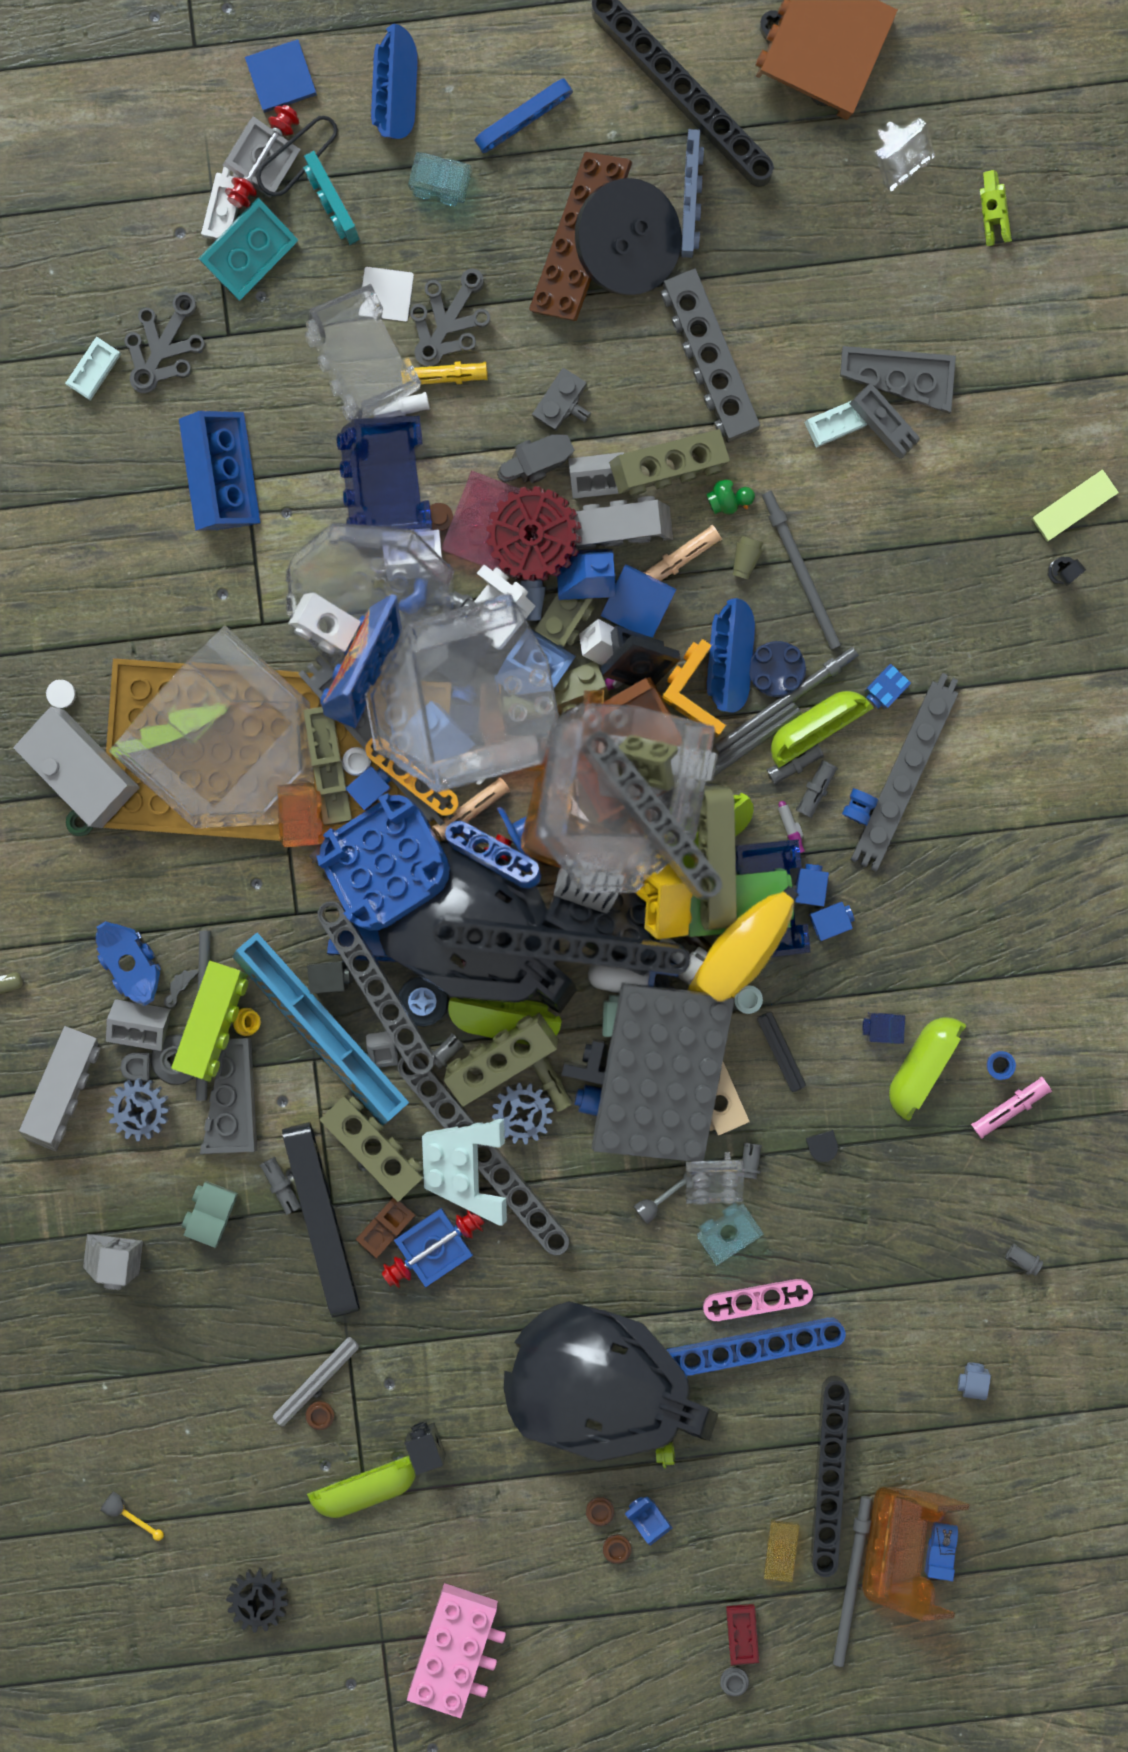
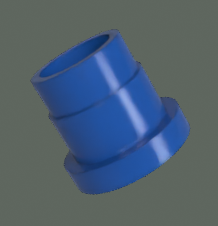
M994 1052L987 1060L988 1073L996 1079H1008L1015 1072V1060L1007 1052ZM1003 1057L1006 1061V1068L1002 1072L997 1073L993 1069V1062L996 1058Z

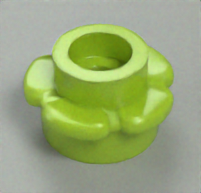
M673 1442L665 1447L656 1449L657 1463H662L663 1468H667V1465H675Z

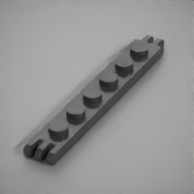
M319 655L315 658L317 663L322 666L319 671L310 663L307 667L314 674L311 678L303 670L298 674L321 699L326 688L330 689L334 681L332 680L334 671ZM365 708L356 728L343 724L364 749H366V744L371 738L383 737L408 756L367 708ZM383 742L380 745L374 743L371 747L374 750L372 755L374 757L378 754L383 756L386 761L382 764L387 767L390 759L397 755V752L393 750L390 756L384 751L385 744ZM404 759L397 760L393 765L394 773L399 776L408 773V762ZM385 772L407 798L416 803L429 822L435 819L440 826L445 823L439 816V813ZM421 777L416 781L415 787L418 792L427 793L430 791L432 783L429 778ZM436 788L434 794L427 798V800L432 802L435 797L441 803L439 808L444 810L451 803L447 798L442 797L438 793L439 789ZM452 814L447 817L451 819L454 817V815Z
M942 673L938 683L935 681L931 682L879 795L878 803L873 808L867 826H865L850 860L856 862L860 853L865 854L861 865L864 867L867 866L870 858H874L871 870L875 872L880 866L959 692L954 691L958 682L957 679L952 678L948 687L943 686L947 679V674Z

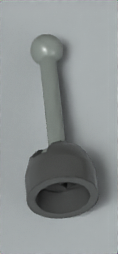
M686 1172L682 1180L655 1201L644 1199L633 1206L643 1221L648 1224L657 1216V1205L686 1183L693 1182L695 1175L692 1172Z

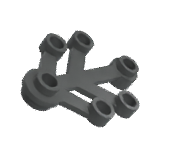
M468 269L462 274V287L446 313L441 299V284L436 280H430L426 283L425 293L430 298L437 325L432 337H430L426 324L428 313L425 306L416 304L411 308L410 315L416 323L420 342L415 347V357L420 365L424 367L436 366L441 361L443 355L462 350L465 352L472 351L476 346V340L470 333L462 334L459 340L446 343H442V341L449 333L476 326L484 328L489 325L490 314L485 309H478L474 315L456 319L471 293H477L483 288V275L477 269ZM470 275L477 277L475 284L467 282V278ZM436 285L439 290L437 293L431 294L428 292L429 287ZM417 309H421L424 311V315L421 318H416L414 312ZM479 314L487 316V320L484 323L476 320ZM465 338H470L473 341L470 347L462 345V341ZM426 348L434 350V354L430 357H426L423 352Z
M181 292L174 297L173 307L175 312L160 339L155 326V312L148 307L142 308L139 311L138 318L144 326L151 350V355L146 363L140 349L143 345L140 335L136 332H130L125 336L124 342L130 349L135 367L130 374V384L137 392H152L156 388L158 381L175 376L181 378L188 377L192 372V367L184 359L176 361L172 366L157 369L162 359L190 351L201 353L205 349V341L199 335H192L188 340L171 344L185 317L191 316L196 311L197 304L191 294ZM185 301L190 302L188 310L181 309V304ZM147 312L152 313L150 321H144L142 318ZM132 337L138 338V343L135 346L129 345V340ZM198 339L201 341L199 348H192L191 344L194 340ZM181 364H186L188 367L185 373L178 372V367ZM143 375L149 376V382L146 384L140 383V378Z

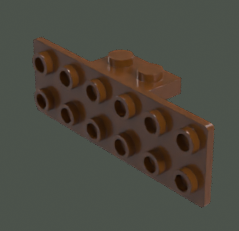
M591 152L584 153L529 308L533 313L577 321L591 282V278L580 263L575 245V226L579 211L585 200L598 187L610 181L627 178L632 166L631 160Z

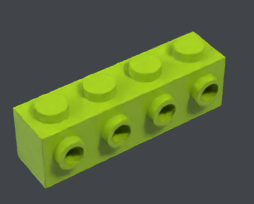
M209 961L171 1069L208 1082L211 1081L212 1077L216 1076L220 1067L218 1059L221 1050H224L229 1042V1027L231 1023L235 1022L239 1013L237 1005L240 996H243L248 988V974Z

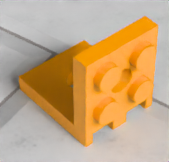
M702 639L699 644L693 642L683 657L687 661L681 668L677 665L667 680L671 685L662 698L665 703L717 738L726 725L680 694L712 646Z

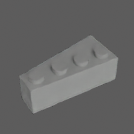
M655 496L638 498V503L627 504V500L610 502V507L600 508L599 504L585 505L582 511H576L578 515L574 518L582 526V529L577 531V535L582 537V543L576 544L575 548L577 550L596 548L598 543H601V546L604 547L621 546V544H624L623 540L627 539L630 543H649L652 536H659L663 538V541L673 540L670 506L655 500Z
M64 1026L19 1132L25 1140L57 1151L65 1135L69 1118L77 1107L79 1092L87 1084L89 1078L87 1072L90 1064H94L99 1056L101 1048L97 1047L99 1043L96 1038Z

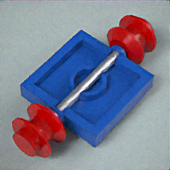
M441 1207L394 1239L406 1259L403 1260L395 1256L392 1266L384 1263L385 1270L382 1272L384 1279L390 1286L395 1284L400 1288L399 1281L403 1278L410 1281V1270L413 1269L424 1286L427 1287L473 1256V1253L461 1236L464 1235L472 1239V1232L478 1229L483 1232L482 1225L485 1224L484 1219L467 1210V1215L464 1217L456 1215V1226H454Z

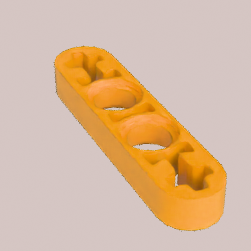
M374 737L367 742L365 751L369 759L437 813L449 816L457 811L459 800L454 792L387 739ZM383 742L385 744L383 749L390 756L393 750L397 752V755L390 759L387 767L382 764L386 761L383 756L378 754L374 757L372 755L374 750L371 747L374 743L380 745ZM399 759H404L409 764L408 773L402 776L395 774L393 771V765ZM421 777H427L431 780L432 787L427 793H420L416 790L415 783ZM437 786L442 788L438 792L442 797L447 798L449 795L452 797V809L445 808L441 810L439 808L441 803L435 797L432 802L427 800V798L434 794Z

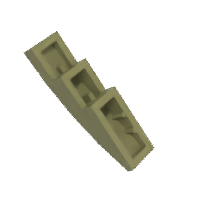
M322 707L303 710L323 825L329 826L350 822L352 814L348 791L345 789L347 784L335 720L324 716Z

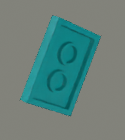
M315 151L305 155L307 165L303 168L307 174L306 176L314 190L320 189L317 194L327 215L333 213L334 216L330 218L340 239L346 237L349 245L360 240L352 219Z
M257 198L198 259L240 301L299 240Z

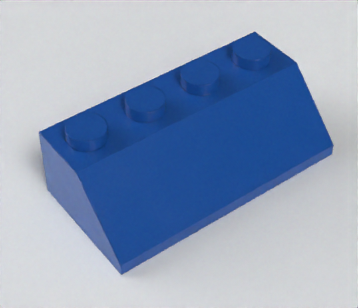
M198 411L180 418L179 425L195 531L223 530L259 524L260 516L244 412Z

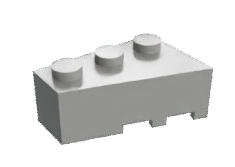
M87 1234L83 1268L95 1282L104 1283V1288L121 1289L122 1285H127L139 1275L143 1241Z

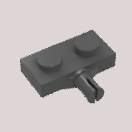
M562 368L532 413V416L556 432L562 422L571 414L586 423L587 417H590L591 412L579 406L578 402L580 395L587 386V382L567 369Z

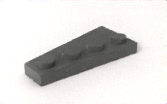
M843 346L840 377L866 386L872 383L878 390L950 414L956 356Z
M251 1038L229 1039L227 1047L221 1050L218 1059L220 1067L215 1076L214 1088L210 1095L209 1102L211 1104L209 1115L205 1122L204 1142L201 1144L200 1154L257 1151Z

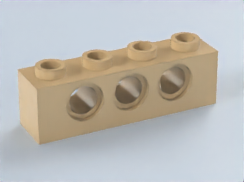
M723 1062L716 1096H725L727 1105L723 1110H713L710 1131L716 1130L718 1136L750 1122Z

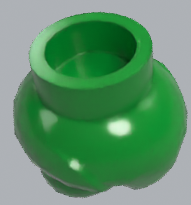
M726 479L716 482L713 486V491L707 493L706 497L714 514L722 512L731 515L737 511L739 505L748 509V506L755 500L754 491L750 487L745 486L738 489L735 495L732 489L733 482Z

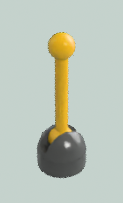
M112 1491L100 1511L111 1517L122 1514L152 1534L154 1540L160 1541L163 1539L164 1533L162 1530H155L125 1510L124 1499Z

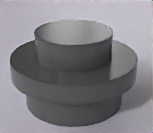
M730 1667L722 1673L720 1684L726 1694L739 1696L747 1690L749 1680L743 1669Z

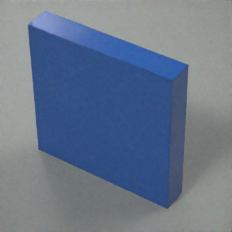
M298 39L245 57L264 113L274 110L276 106L282 107L283 105H289L317 95Z
M626 564L615 585V597H609L601 616L628 630L653 638L677 589Z

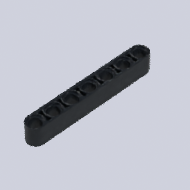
M310 1122L282 1129L283 1140L330 1315L332 1318L360 1311L356 1288L313 1127Z
M838 1376L826 1378L821 1388L810 1555L813 1569L821 1577L834 1575L839 1564L850 1393L845 1381ZM832 1385H841L843 1391L840 1396L831 1397L828 1395V1390ZM831 1413L841 1415V1420L837 1425L832 1426L826 1423V1419ZM834 1441L839 1444V1449L833 1454L824 1451L826 1444ZM828 1470L837 1472V1478L832 1482H826L822 1479L823 1474ZM828 1498L835 1500V1506L831 1510H823L821 1508L823 1500ZM824 1527H830L834 1530L832 1536L827 1539L819 1536L820 1530ZM826 1555L832 1558L831 1563L826 1567L817 1565V1561L821 1556Z

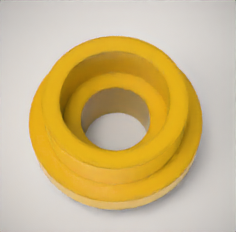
M241 1008L233 1025L239 1035L250 1036L259 1029L261 1020L258 1013L253 1009Z

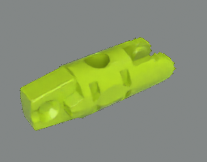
M995 170L983 172L984 188L980 189L986 245L991 246L995 244L993 225L1001 224V235L1004 242H1010L1012 240L1005 184H999L998 173Z

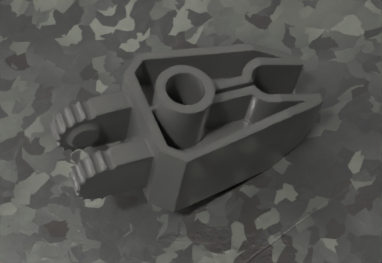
M550 435L532 443L530 440L524 441L515 446L516 450L512 459L501 464L497 471V476L502 483H509V481H514L518 478H522L523 483L528 481L536 483L546 478V473L560 467L575 451L568 435Z

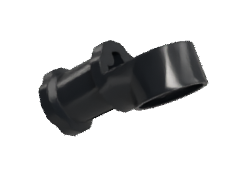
M1061 556L1049 565L1048 577L1054 584H1065L1068 586L1085 572L1086 568L1078 559L1073 560L1071 557ZM1065 565L1066 568L1058 574L1059 567Z

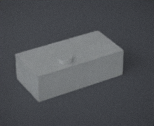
M50 707L13 747L89 827L103 828L139 789V786L64 709Z

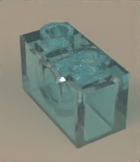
M737 1203L730 1205L722 1211L723 1217L717 1221H714L712 1218L699 1227L700 1232L696 1234L697 1238L716 1266L764 1235L744 1203L739 1206ZM725 1225H732L736 1228V1234L733 1238L725 1239L720 1235L721 1229Z

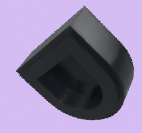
M833 1130L805 1138L810 1154L817 1161L828 1162L836 1156L838 1145Z

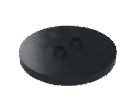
M634 178L610 181L594 190L585 200L579 211L575 226L576 250L584 270L600 287L620 295L642 294L653 290L663 283L677 263L681 250L679 218L667 196L654 185Z

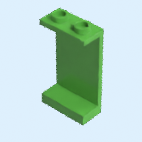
M775 868V871L736 875V920L768 896L783 892L787 886L792 888L790 874H787V871L782 868ZM693 895L690 905L692 920L689 924L688 936L723 934L728 928L705 930L703 928L700 917V899ZM794 909L790 920L794 918Z

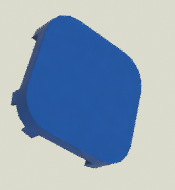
M388 793L378 797L379 803L336 831L330 828L323 835L325 839L320 847V855L316 856L319 866L327 874L345 910L343 914L349 921L366 930L378 931L390 926L435 897L444 889L449 879L450 867L447 857L426 817L416 803L401 795H389Z

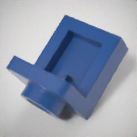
M649 1497L636 1499L629 1505L630 1510L625 1513L626 1517L633 1522L650 1546L673 1528L656 1503Z

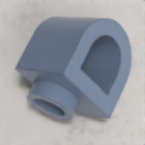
M967 1363L964 1374H959L958 1391H962L963 1397L979 1400L987 1399L991 1377L988 1369H984V1365L979 1363Z

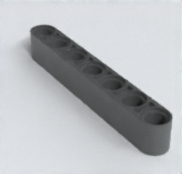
M604 732L593 733L583 744V754L690 892L700 900H707L717 895L722 888V880L718 873L613 739ZM598 740L603 743L604 753H595L591 748V742ZM611 763L621 766V777L611 774L609 770ZM629 786L639 789V800H633L629 797L627 792ZM647 809L657 812V823H651L647 820ZM665 832L675 835V846H669L665 843ZM684 855L693 858L694 868L692 870L686 869L683 866L682 858ZM702 878L711 881L712 891L710 893L704 892L701 889L700 881Z
M336 901L324 903L318 910L319 921L412 1072L416 1074L429 1072L435 1064L434 1053L356 925L343 914L345 910L341 903ZM329 906H334L339 910V918L336 922H329L325 917V911ZM345 930L352 932L354 935V942L349 947L342 945L340 942V935ZM358 955H364L368 958L369 967L367 970L360 971L355 967L354 963ZM378 979L384 984V991L381 995L371 993L369 985L372 980ZM394 1004L398 1007L399 1016L397 1019L390 1020L385 1016L384 1009L386 1005ZM404 1028L410 1029L414 1034V1040L410 1044H404L400 1041L399 1033ZM418 1053L426 1054L429 1058L428 1067H417L414 1063L415 1055Z

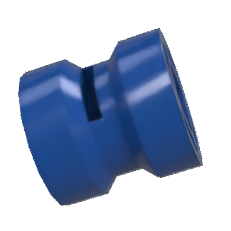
M853 788L850 794L851 801L849 805L844 807L841 815L867 826L870 820L869 813L871 809L876 807L878 799Z

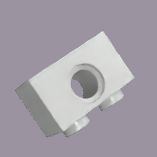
M313 592L303 595L288 624L296 628L294 632L307 640H310V638L314 639L319 643L318 647L329 654H334V652L346 651L361 622ZM321 618L327 622L325 633L319 627Z

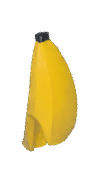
M787 886L783 892L768 896L740 916L712 945L690 983L688 990L706 992L718 1002L737 995L757 977L776 950L787 930L793 913L794 901L799 894L793 888Z

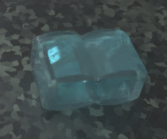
M416 152L408 187L411 191H414L413 195L416 197L429 199L430 196H436L441 198L440 201L444 204L457 206V202H465L473 170L471 165L459 161Z

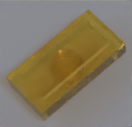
M770 1521L764 1579L792 1582L799 1524Z

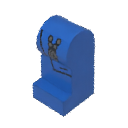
M933 1523L924 1570L927 1577L948 1581L954 1580V1560L958 1540V1527L956 1525Z

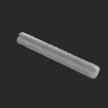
M348 1337L274 1413L273 1419L280 1426H284L358 1350V1343L351 1337Z

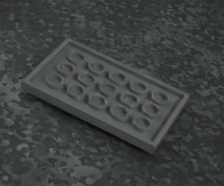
M621 983L591 1147L593 1151L704 1162L735 1000L733 996L718 1002L706 992Z

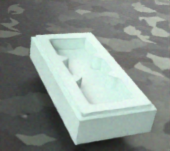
M96 337L65 384L91 401L121 356V353Z
M850 402L807 419L804 422L816 448L862 429L867 425L849 404Z

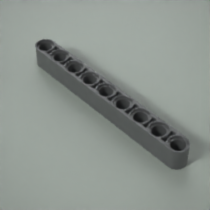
M416 1054L414 1059L418 1062L419 1068L428 1067L424 1059ZM403 1057L400 1059L398 1072L445 1129L457 1126L459 1128L463 1124L471 1126L476 1123L432 1069L425 1074H409L404 1069L405 1060ZM433 1081L437 1086L436 1094L433 1096L424 1094L422 1091L423 1082ZM448 1102L454 1105V1116L444 1117L440 1113L441 1104ZM477 1144L478 1148L486 1146L492 1152V1157L489 1160L482 1161L478 1159V1169L500 1196L506 1198V1203L548 1253L552 1255L563 1254L569 1245L567 1231L497 1147ZM499 1168H504L508 1170L510 1179L504 1183L498 1182L494 1177V1172ZM517 1190H523L527 1193L528 1200L524 1204H516L512 1199V1194ZM533 1213H543L546 1217V1222L542 1226L532 1224L530 1216ZM553 1234H560L565 1242L561 1247L554 1248L548 1242L549 1237Z

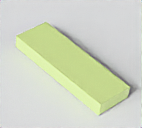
M1102 469L1034 516L1032 521L1048 542L1119 492Z

